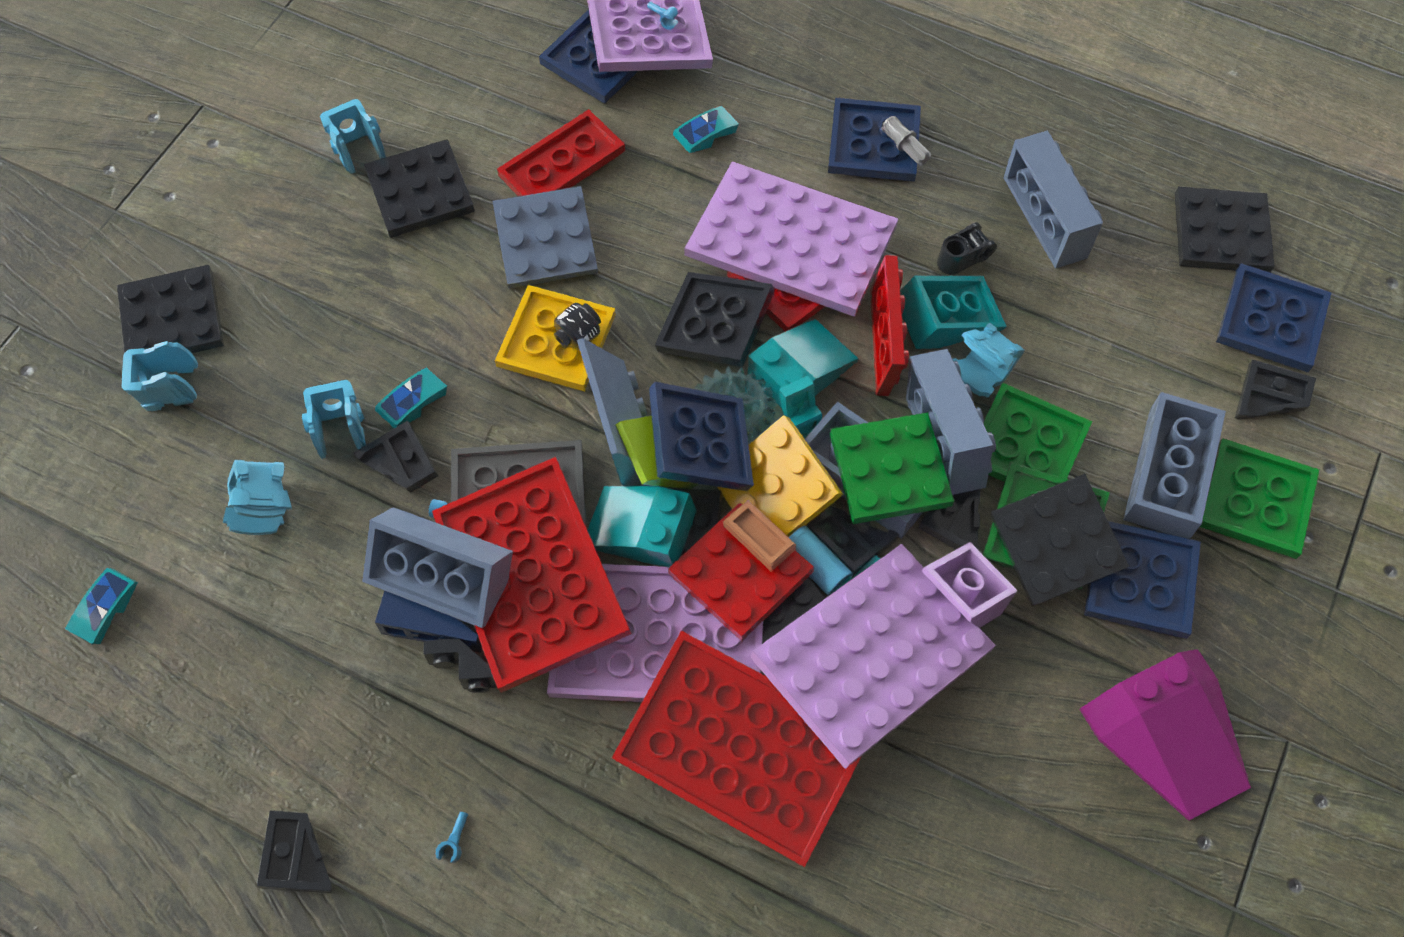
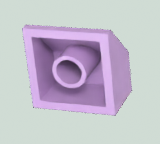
M971 542L927 565L922 571L965 618L979 628L1000 616L1017 592L1014 586Z

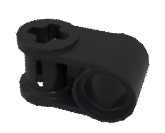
M972 223L965 229L944 239L937 259V266L945 274H958L966 268L988 259L997 249V244L993 240L989 241L981 231L982 227L979 223Z

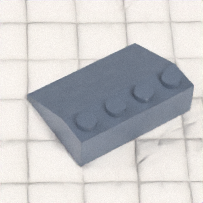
M586 339L577 340L621 485L653 486L641 484L615 425L620 421L648 416L642 397L636 399L634 390L639 389L634 371L627 372L624 360Z

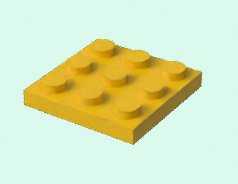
M528 285L496 356V367L585 392L589 379L581 352L570 346L564 348L556 340L554 333L557 330L554 326V319L573 303L581 305L586 303L590 305L601 319L599 324L600 334L591 343L603 348L616 316L615 308Z
M785 415L749 444L754 486L748 491L718 487L732 509L737 504H744L749 500L787 537H790L796 530L808 524L843 495L794 423Z

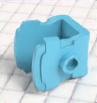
M358 99L346 102L320 115L325 132L330 135V144L334 155L339 154L340 161L349 173H355V168L345 144L365 135L370 139L380 159L386 158L379 136L381 130L374 116H368ZM353 119V124L349 128H339L343 120Z
M991 323L987 324L983 331L974 329L964 332L961 335L965 339L964 343L972 350L964 359H953V361L959 363L961 378L964 384H968L971 391L978 396L986 397L992 394L994 391L993 387L1001 385L1006 380L1025 351L1020 345L1014 344L998 332L997 328Z
M168 341L155 344L154 347L149 349L127 350L123 355L122 388L140 402L141 406L147 411L161 410L164 404L173 403L175 406L193 403L197 398L194 388L182 377L168 373L193 372L195 368H198V362L194 355L183 345Z
M348 380L309 387L304 390V402L307 413L302 414V421L305 431L310 434L321 459L326 458L327 455L322 429V421L346 416L348 427L357 449L359 450L366 445L364 428L360 424L364 416L359 403L355 401L356 396ZM333 398L340 400V402L333 405L323 403Z
M234 460L228 477L229 502L223 519V523L227 524L229 531L247 535H265L276 533L279 526L284 524L282 516L286 510H290L292 507L288 491L284 490L282 485L284 474L283 462L266 463Z

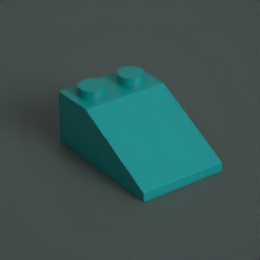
M913 276L900 290V295L905 297L902 318L906 322L916 349L942 348L963 342L965 339L961 335L964 332L974 329L983 331L989 323L994 325L997 331H1002L1007 327L984 276Z
M814 319L772 337L748 356L747 375L782 408L780 388L808 375L814 383L816 396L856 364L859 358L819 321Z
M604 486L588 527V532L596 551L661 567H670L681 557L697 509L690 494L659 486Z

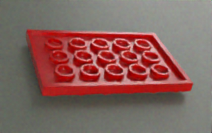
M556 457L432 511L434 519L438 524L513 551L508 583L486 626L481 628L474 625L496 686L501 693L632 634Z
M681 630L615 750L612 759L805 867L861 757L845 769L765 675Z

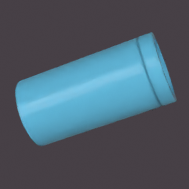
M802 526L789 537L796 544L795 551L814 566V572L809 577L828 596L849 576H853V572L807 526Z

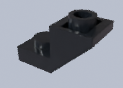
M460 639L424 641L423 654L429 665L446 669L454 667L455 663H459V681L464 690L468 689L472 693H485L490 688L497 687L489 665Z

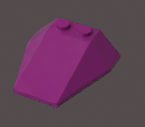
M1198 649L1179 652L1118 683L1079 709L1097 739L1188 821L1251 788L1218 679Z

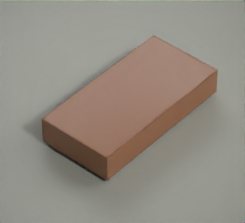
M749 500L723 521L724 527L770 571L774 570L796 550V544Z

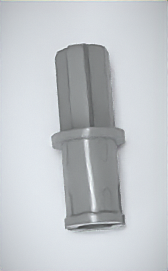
M891 116L885 120L881 129L897 144V149L899 151L904 150L916 163L924 165L930 159L931 153L916 139V133L912 130L909 131L896 116Z

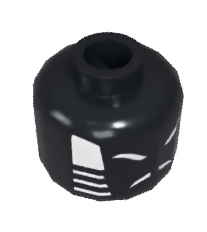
M573 303L554 319V326L557 330L554 333V337L564 348L570 346L580 350L577 340L582 338L589 342L594 340L600 334L599 324L601 319L590 305L586 303L583 305Z

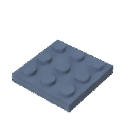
M581 186L492 201L508 288L598 273Z

